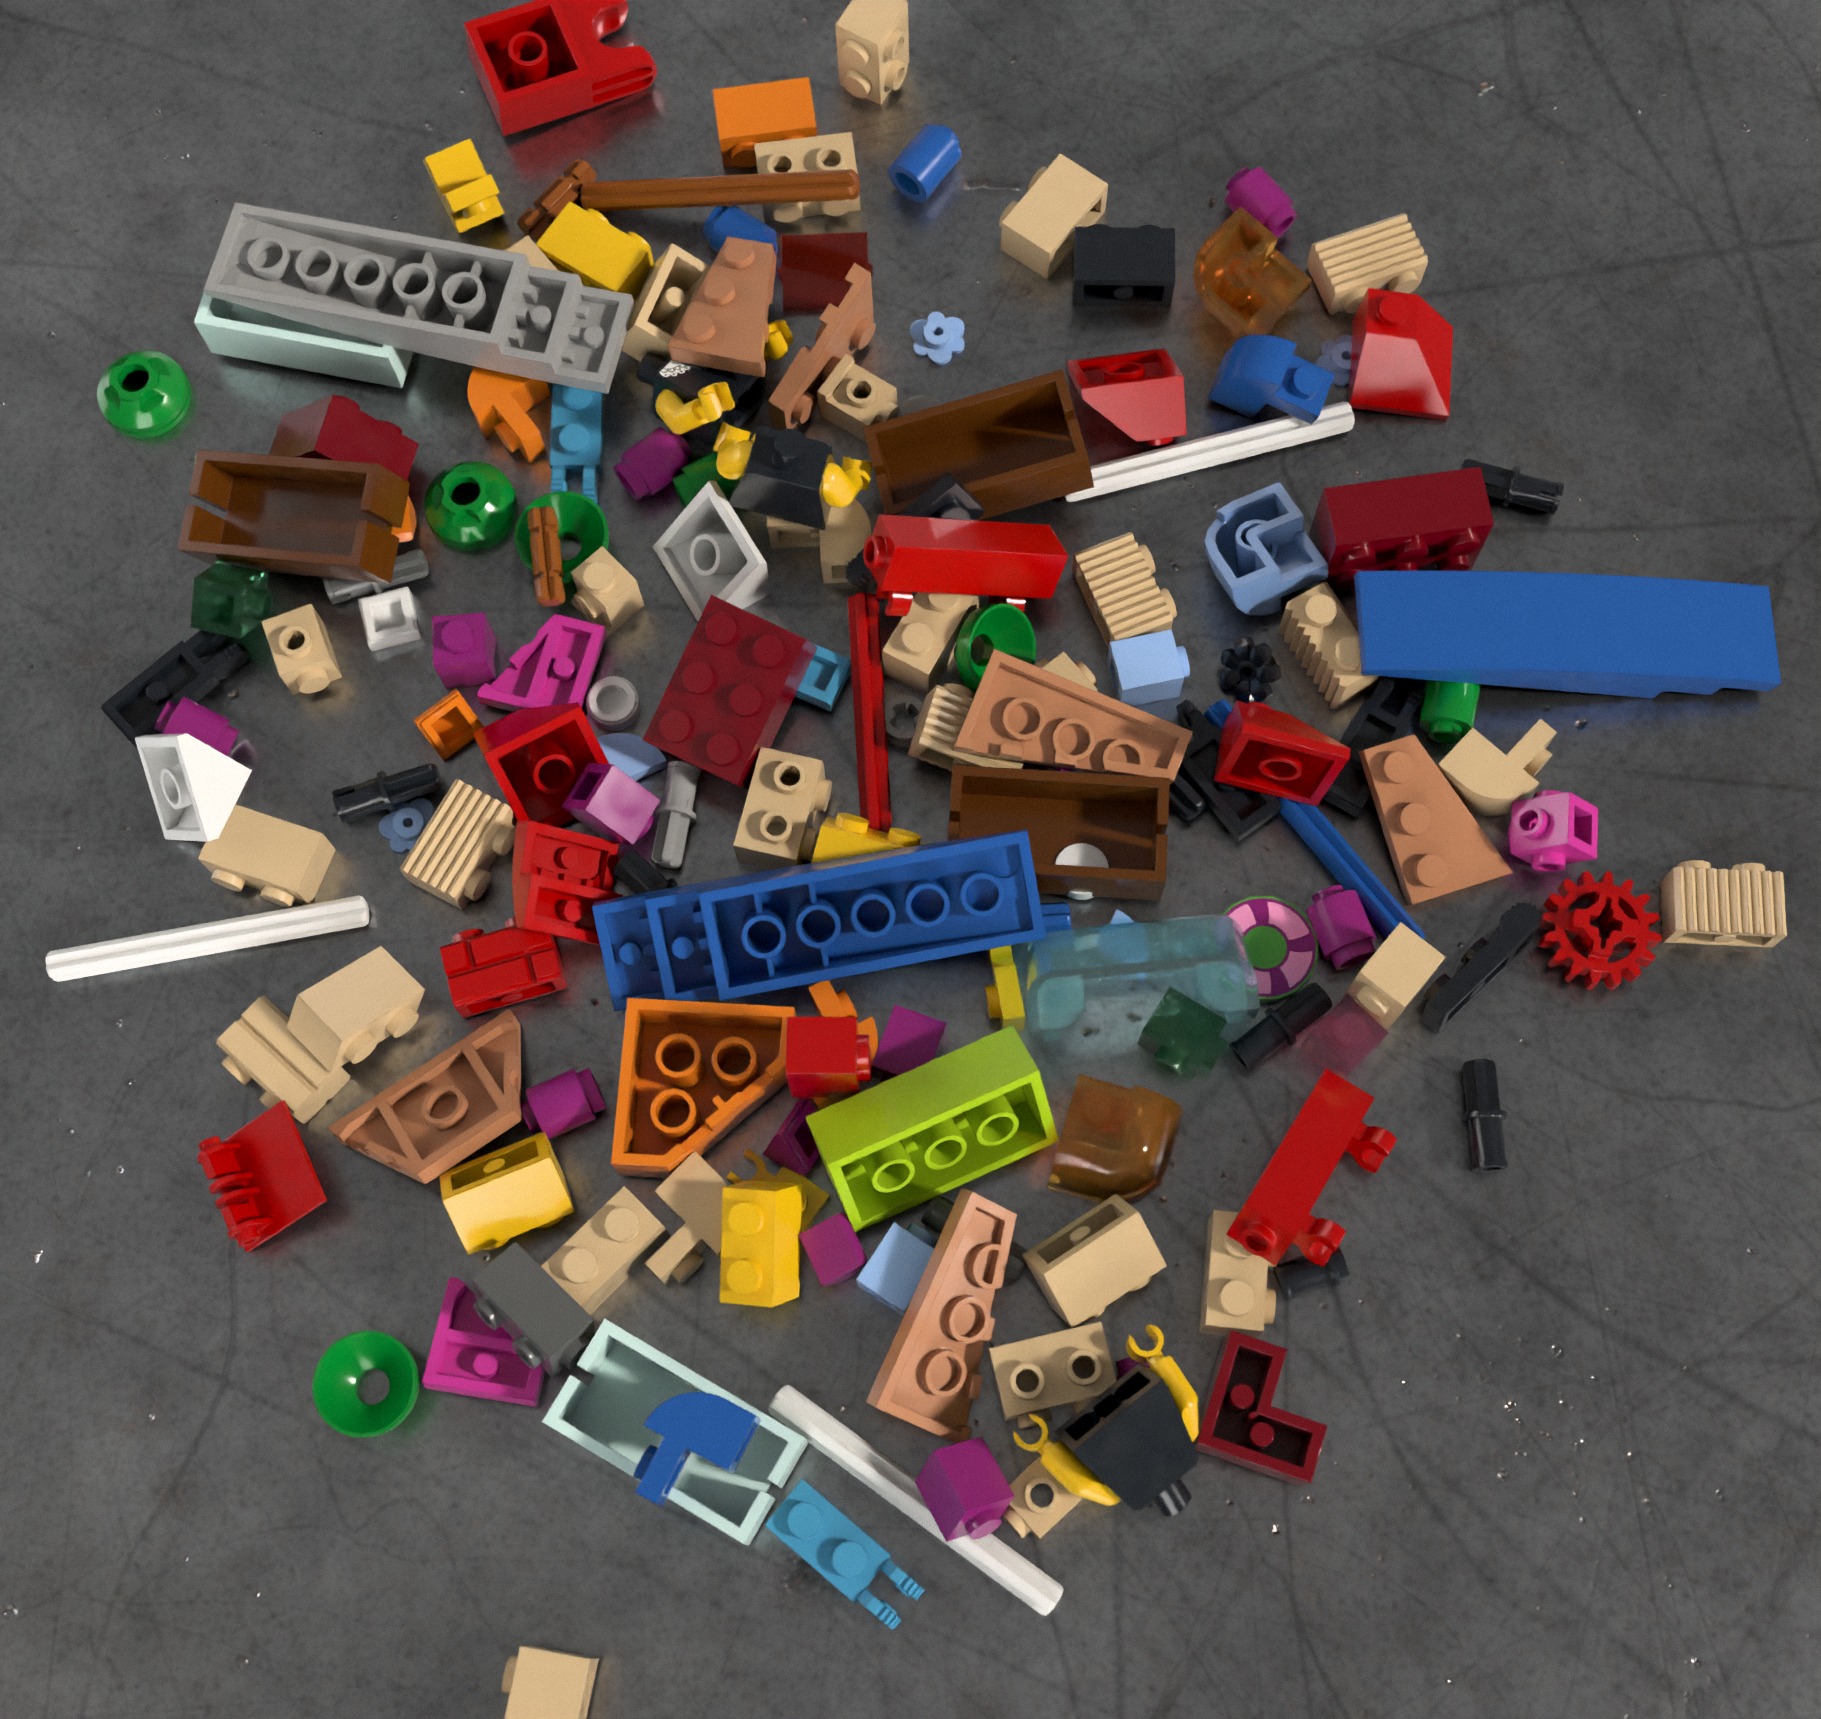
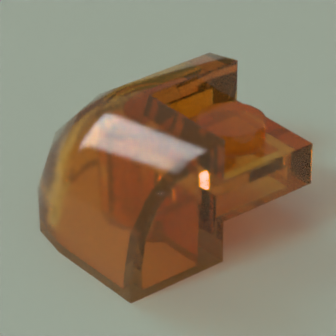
M1242 207L1236 210L1206 239L1197 252L1193 271L1197 298L1209 315L1237 339L1249 335H1269L1273 331L1275 322L1309 290L1312 282L1311 278L1275 249L1278 237Z
M1079 1074L1047 1188L1097 1203L1104 1202L1114 1194H1117L1126 1202L1144 1197L1160 1184L1170 1164L1184 1112L1182 1106L1166 1096L1137 1085L1130 1089Z

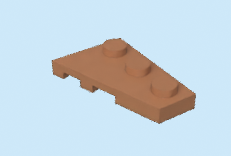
M734 237L726 238L667 346L672 361L764 378L766 366L764 347L765 343H768L769 337L768 310L769 304L773 300L777 262L773 244Z
M856 263L853 264L844 278L849 283L850 289L839 307L837 308L829 303L819 318L822 323L816 334L815 345L813 348L804 346L799 350L768 400L771 426L780 431L788 428L793 429L798 422L804 423L810 418L818 402L817 391L845 354L851 356L856 348L863 349L875 332L876 324L874 323L871 273Z
M1414 734L1358 752L1406 905H1413L1513 873Z

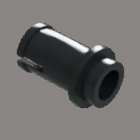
M1339 1246L1335 1252H1332L1324 1267L1311 1262L1304 1255L1273 1267L1276 1281L1285 1300L1332 1282L1334 1287L1341 1285L1340 1279L1349 1276V1270Z

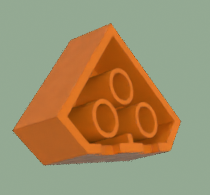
M627 998L611 1164L620 1176L668 1178L694 1151L702 1156L788 1082L785 1074L787 1017H797L795 1008Z

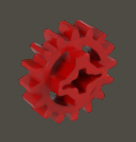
M1585 871L1577 879V886L1567 878L1557 888L1559 895L1551 893L1545 900L1543 905L1550 912L1541 915L1539 927L1549 930V933L1545 934L1538 941V945L1541 948H1553L1555 954L1548 961L1550 967L1558 966L1561 963L1568 967L1564 980L1570 982L1580 974L1585 976V988L1588 990H1592L1599 983L1600 979L1604 980L1608 990H1613L1621 983L1622 977L1631 983L1641 974L1639 966L1646 968L1654 961L1656 956L1648 948H1654L1660 943L1662 935L1649 931V928L1660 919L1659 913L1652 912L1645 913L1643 906L1651 898L1647 893L1636 898L1630 894L1634 881L1627 879L1619 887L1613 885V875L1610 871H1606L1598 882L1594 881L1589 871ZM1590 899V904L1586 907V910L1576 908L1573 912L1568 911L1572 904L1580 900ZM1596 919V924H1599V929L1591 925ZM1599 933L1607 935L1602 942ZM1624 949L1630 950L1625 958L1608 963V958L1612 955V951L1622 952Z

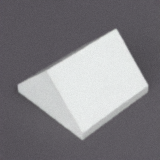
M708 481L653 546V549L697 622L710 595L744 609L772 594L766 561L717 482Z
M187 733L135 737L165 839L205 842L218 839L252 770Z

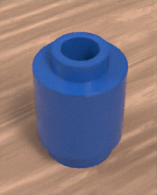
M717 206L709 214L704 224L703 237L709 241L710 248L719 253L727 237L773 244L775 254H777L776 231L738 206Z

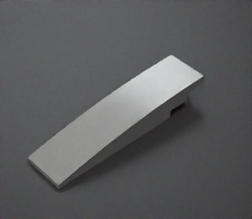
M237 202L233 206L203 289L206 295L368 341L471 366L606 394L609 393L635 307L631 294L583 286L578 274L530 266L525 254Z

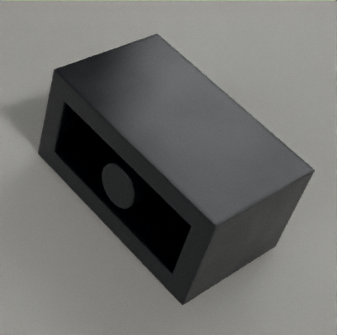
M1105 224L1075 227L1072 261V306L1171 307L1175 286V228H1160L1155 225H1142L1137 228L1110 227Z

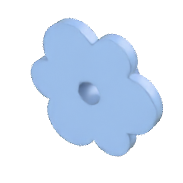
M932 312L927 320H917L910 327V336L915 341L913 345L914 353L919 357L928 355L930 362L935 365L948 363L951 360L952 353L959 354L964 350L965 343L963 338H961L964 334V323L957 317L945 318L940 312Z
M1348 334L1340 336L1336 343L1325 341L1320 348L1322 355L1315 364L1334 373L1335 376L1332 382L1339 387H1344L1349 383L1352 335Z
M417 798L410 804L406 801L397 803V810L381 819L379 831L384 838L390 840V847L395 853L401 854L408 849L411 851L432 818L434 807L425 798ZM413 822L411 827H406L408 823Z

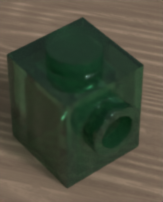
M218 561L194 578L190 628L240 639L262 623L261 621L266 620L270 614L272 593L266 590L268 572Z
M1170 986L1141 1031L1137 1044L1154 1054L1152 1060L1164 1071L1177 1077H1181L1185 1073L1194 1079L1202 1065L1212 1070L1226 1048L1228 1041L1220 1036L1227 1020Z

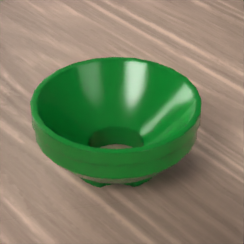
M138 350L117 358L102 374L97 389L98 403L107 422L116 431L134 438H151L171 430L187 413L192 395L190 381L183 369L171 357L152 350ZM137 370L149 373L148 383L142 389L129 392L122 388L123 380L129 373Z
M465 461L453 464L436 475L426 491L424 508L426 520L433 534L442 543L461 551H477L493 546L506 537L516 521L518 501L511 482L499 469L480 461ZM462 483H474L480 487L479 497L471 504L459 505L451 499L455 487Z
M570 491L548 493L531 502L519 516L514 534L516 550L522 562L533 573L530 548L531 531L528 527L527 514L534 507H552L558 520L559 532L557 535L559 540L571 537L581 543L580 552L575 558L562 560V583L573 582L571 572L600 547L603 546L608 550L609 529L607 521L601 509L591 499L582 494Z
M994 603L980 606L967 617L959 631L956 646L954 647V658L962 680L973 693L977 691L994 649L1034 665L1036 641L1032 625L1027 616L1019 608L1011 604ZM976 636H980L984 644V654L981 661L976 665L971 658V644Z
M364 1330L354 1332L338 1339L320 1358L313 1376V1400L320 1416L337 1432L357 1438L380 1436L395 1429L412 1411L419 1393V1371L412 1354L404 1344L393 1336L379 1331ZM373 1370H381L389 1380L388 1394L381 1402L366 1404L358 1394L359 1381L366 1373Z

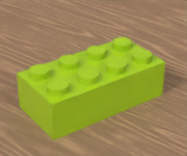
M1013 1025L991 1035L984 1036L978 1041L942 1057L935 1058L924 1065L890 1080L883 1081L870 1089L838 1103L831 1104L805 1117L833 1188L855 1233L1059 1141L1039 1069Z

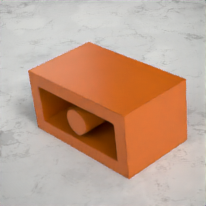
M809 77L712 89L724 168L733 166L751 167L756 165L754 147L756 143L817 136Z

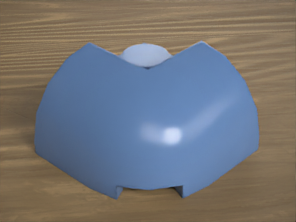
M1280 482L1236 499L1217 510V518L1207 530L1204 548L1213 573L1236 608L1247 615L1259 616L1281 611V597L1328 578V564L1305 533L1303 514Z

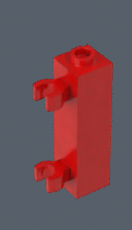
M880 514L873 534L867 537L863 550L865 565L870 569L878 584L877 598L889 599L885 609L887 616H907L912 604V592L989 595L990 604H1011L1024 612L1025 597L1052 598L1068 559V554L1050 525Z
M1326 1068L1290 1125L1226 1235L1240 1243L1248 1252L1264 1258L1275 1266L1291 1243H1294L1300 1247L1301 1252L1308 1260L1324 1267L1332 1252H1335L1346 1231L1331 1220L1315 1218L1309 1213L1344 1151L1346 1150L1351 1153L1356 1163L1362 1168L1376 1173L1385 1157L1387 1158L1397 1141V1138L1386 1129L1377 1126H1367L1361 1122L1374 1097Z

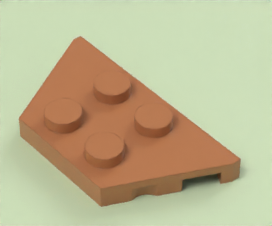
M510 1008L329 1126L331 1133L341 1144L426 1185L521 1121L520 1023Z

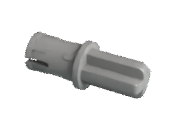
M682 761L668 763V773L661 805H657L654 810V815L658 817L650 859L652 863L668 869L678 868L682 864L689 824L696 821V813L692 809L701 769L691 763Z

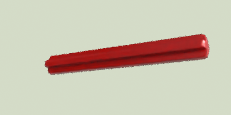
M860 592L850 596L847 600L860 817L869 821L868 828L889 833L890 828H892L879 604L875 594Z

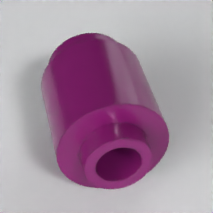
M1245 167L1237 172L1226 185V190L1229 193L1225 198V204L1256 237L1262 235L1268 242H1271L1281 236L1297 217V212L1292 208L1293 200L1262 167H1256L1251 171L1248 167Z
M658 427L621 454V461L613 469L630 495L639 500L644 495L652 497L671 483L672 478L682 474L681 468L689 464L687 457L692 452L680 434H675L672 431L668 433L664 428Z
M183 696L178 705L168 701L154 729L162 732V734L187 733L228 756L240 730L229 725L230 719Z
M1335 885L1323 889L1312 896L1314 904L1308 907L1305 912L1325 959H1332L1336 970L1346 969L1370 959L1376 952L1373 945L1376 936L1356 890L1344 891L1342 885Z
M573 1068L526 1089L528 1101L521 1104L522 1114L532 1135L545 1131L548 1140L596 1119L595 1113L607 1108L590 1068H586L578 1073Z

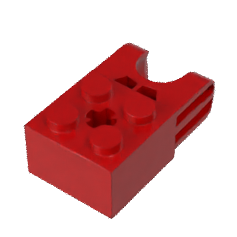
M535 0L464 22L469 58L503 136L641 92L651 86L657 75V67L653 57L646 49L636 45L613 48L599 42L601 38L617 31L624 25L628 13L627 0Z

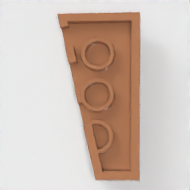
M994 649L952 751L1098 774L1170 778L1171 784L1175 780L1193 732Z
M961 1188L866 1403L956 1444L970 1440L972 1428L967 1426L972 1399L978 1400L983 1376L978 1374L984 1341L990 1342L995 1318L990 1317L995 1289L1002 1287L1017 1216L1016 1213L972 1191Z

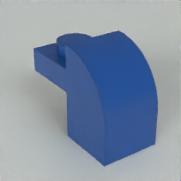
M1249 335L1238 339L1223 356L1207 398L1251 419L1267 403L1312 425L1320 416L1335 374L1294 355L1297 344L1292 341L1270 335Z
M689 1392L668 1399L659 1405L643 1424V1426L664 1438L659 1447L650 1444L642 1455L634 1472V1477L640 1480L635 1493L655 1504L663 1506L691 1452L733 1474L761 1419L729 1400L711 1393Z

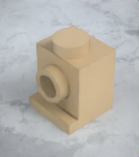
M848 354L843 356L817 391L820 416L865 443L867 442L863 427L897 418V414L900 411V406L897 405V388L855 364L854 358Z
M603 546L571 572L578 591L573 595L572 605L590 623L605 626L606 638L644 607L637 580Z
M1042 1455L1009 1485L1014 1498L1002 1514L1005 1520L1022 1538L1031 1531L1039 1540L1083 1499L1068 1491L1041 1464ZM1044 1484L1051 1489L1053 1499L1049 1506L1038 1507L1032 1502L1030 1493L1034 1486Z

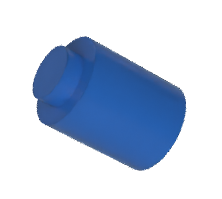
M924 125L889 166L888 176L893 185L911 200L925 202L961 159L962 154L958 137L951 129L944 125Z

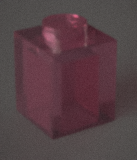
M1347 994L1309 1032L1300 1047L1324 1070L1327 1068L1346 1080L1379 1047L1389 1032Z

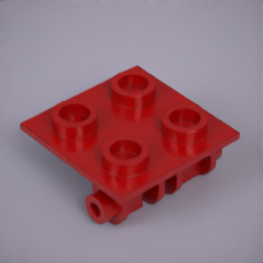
M285 1100L280 1101L222 1142L219 1136H213L201 1141L197 1145L200 1151L196 1156L198 1163L202 1164L208 1180L216 1179L208 1187L210 1193H222V1196L215 1201L217 1209H222L221 1213L229 1230L227 1235L231 1240L236 1239L238 1246L244 1247L245 1252L252 1251L327 1201Z

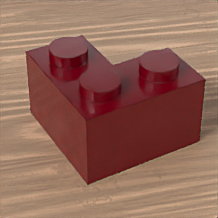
M331 395L282 415L269 455L376 463L407 481L419 444L403 435L402 429L388 421L377 420L361 411L360 406L352 399L340 395Z
M1231 1330L1223 1338L1199 1417V1433L1193 1441L1196 1450L1300 1487L1311 1484L1328 1425L1271 1406L1287 1349Z

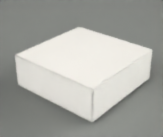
M408 586L358 599L367 644L372 652L422 639L413 596Z

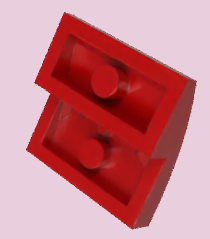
M530 820L517 821L512 869L513 903L517 928L600 946L592 905L593 902L623 897V894L612 892L613 869L616 865L619 843Z

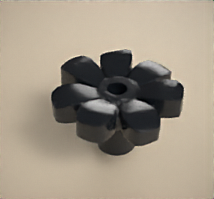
M1243 637L1235 641L1234 649L1229 648L1221 653V663L1225 667L1230 668V670L1220 674V683L1226 690L1237 686L1235 697L1238 701L1249 703L1255 700L1261 703L1273 695V690L1269 683L1280 680L1281 667L1277 665L1276 660L1272 656V649L1266 643L1255 645L1251 637Z

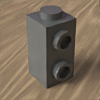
M514 1242L472 1278L476 1298L473 1308L491 1329L496 1330L500 1326L505 1329L514 1339L511 1343L512 1348L528 1367L534 1370L540 1365L553 1378L564 1367L570 1370L578 1366V1361L595 1335L594 1321L517 1242Z

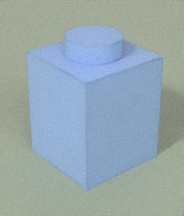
M1172 629L1112 641L1109 644L1107 666L1116 700L1130 706H1137L1180 697L1184 677L1190 676V667L1184 646L1176 647Z
M894 1222L856 1279L858 1287L904 1317L938 1240L913 1223H910L905 1230Z

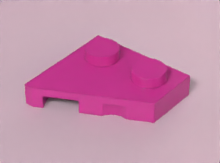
M554 614L537 631L536 638L531 643L523 645L509 659L511 665L491 685L485 682L479 688L477 698L480 704L512 712L525 708L576 702L583 708L607 636L605 626Z
M449 1277L422 1380L426 1389L537 1407L546 1371L540 1365L534 1370L528 1367L512 1348L511 1343L514 1339L502 1326L496 1330L491 1329L473 1308V1304L476 1302L475 1293L468 1289L467 1285L459 1278Z

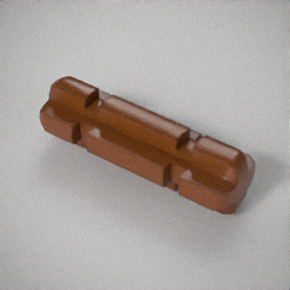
M575 159L564 170L565 177L562 178L559 175L533 203L535 209L532 210L529 207L518 218L517 224L526 236L528 235L536 241L539 240L549 228L550 221L553 222L568 202L575 203L581 197L579 191L582 185L586 182L596 181L597 174L587 161Z
M550 506L534 507L529 510L527 517L528 527L531 531L530 548L533 575H535V597L538 604L542 607L559 606L564 603L566 598L564 583H562L563 569L560 540L557 535L559 532L555 510Z

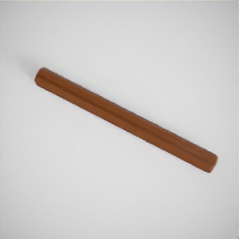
M843 169L586 182L581 187L580 201L583 208H591L599 212L855 200L860 194L859 174L855 173L854 170Z

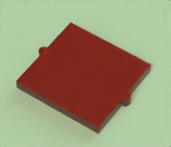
M867 232L782 235V266L778 268L777 272L778 278L782 280L783 311L825 310L829 303L838 308L850 289L849 283L844 278L854 263L869 271L871 276L873 275V265L868 263Z

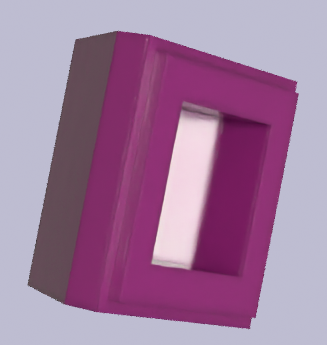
M809 1098L798 1099L762 1154L799 1175H807L820 1155L805 1118L817 1112Z
M844 1212L838 1213L799 1234L800 1240L822 1286L845 1282L867 1264L868 1259Z

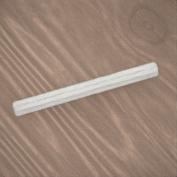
M1343 401L1323 406L1320 416L1312 425L1292 415L1092 465L1090 467L1094 487L1065 495L1064 497L1068 502H1075L1348 432L1353 429V424L1355 423L1354 413L1350 404Z
M357 895L58 949L47 953L46 970L49 978L60 982L364 927L369 924V908L363 896Z
M784 1385L773 1397L768 1409L772 1416L794 1432L805 1437L810 1444L1041 1615H1048L1056 1606L1064 1590L1057 1581L991 1533L980 1539L973 1540L967 1535L946 1542L915 1483L916 1478L792 1386Z

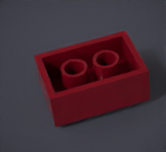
M1481 467L1324 488L1309 531L1310 540L1328 564V578L1320 581L1319 584L1327 582L1330 588L1336 587L1339 591L1355 590L1354 575L1358 571H1468L1472 569L1494 526Z
M710 595L642 740L728 782L749 790L760 748L771 747L817 647L797 634Z

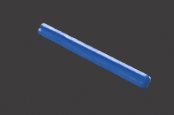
M1219 700L1205 711L1204 716L1212 726L1217 725L1222 731L1232 707L1227 701ZM1275 796L1282 805L1280 813L1344 889L1346 891L1356 890L1366 915L1386 938L1401 922L1423 940L1425 939V933L1317 806Z

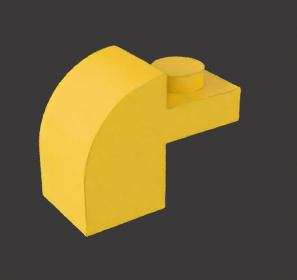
M470 138L423 159L439 197L459 233L504 214L496 196L499 193L492 175L486 174Z

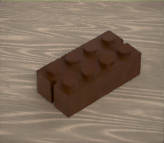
M1063 369L863 427L885 515H899L947 473H951L983 505L986 512L977 521L1094 487L1089 457L1075 415Z
M198 449L189 495L226 512V518L224 520L196 505H186L178 550L216 567L391 584L400 539L391 534L392 527L402 528L410 482L376 463Z
M953 765L947 841L1027 829L1038 893L1068 895L1069 891L1092 892L1093 897L1160 901L1166 883L1168 835L1165 834L1168 827L1170 778ZM1077 843H1086L1095 846L1105 855L1109 868L1055 865L1058 855L1066 847Z

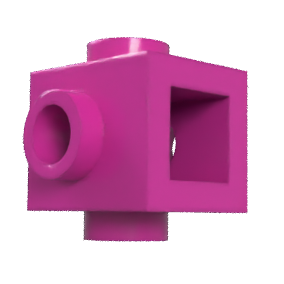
M1555 790L1539 791L1534 794L1532 799L1512 802L1511 823L1508 827L1510 853L1532 864L1534 870L1559 872L1565 869V864L1597 859L1598 807L1571 792L1563 793Z

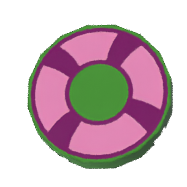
M1251 896L1232 904L1218 918L1209 941V955L1218 982L1233 996L1253 1004H1268L1269 1002L1285 1000L1296 995L1310 980L1319 957L1318 940L1308 917L1292 903L1274 896Z

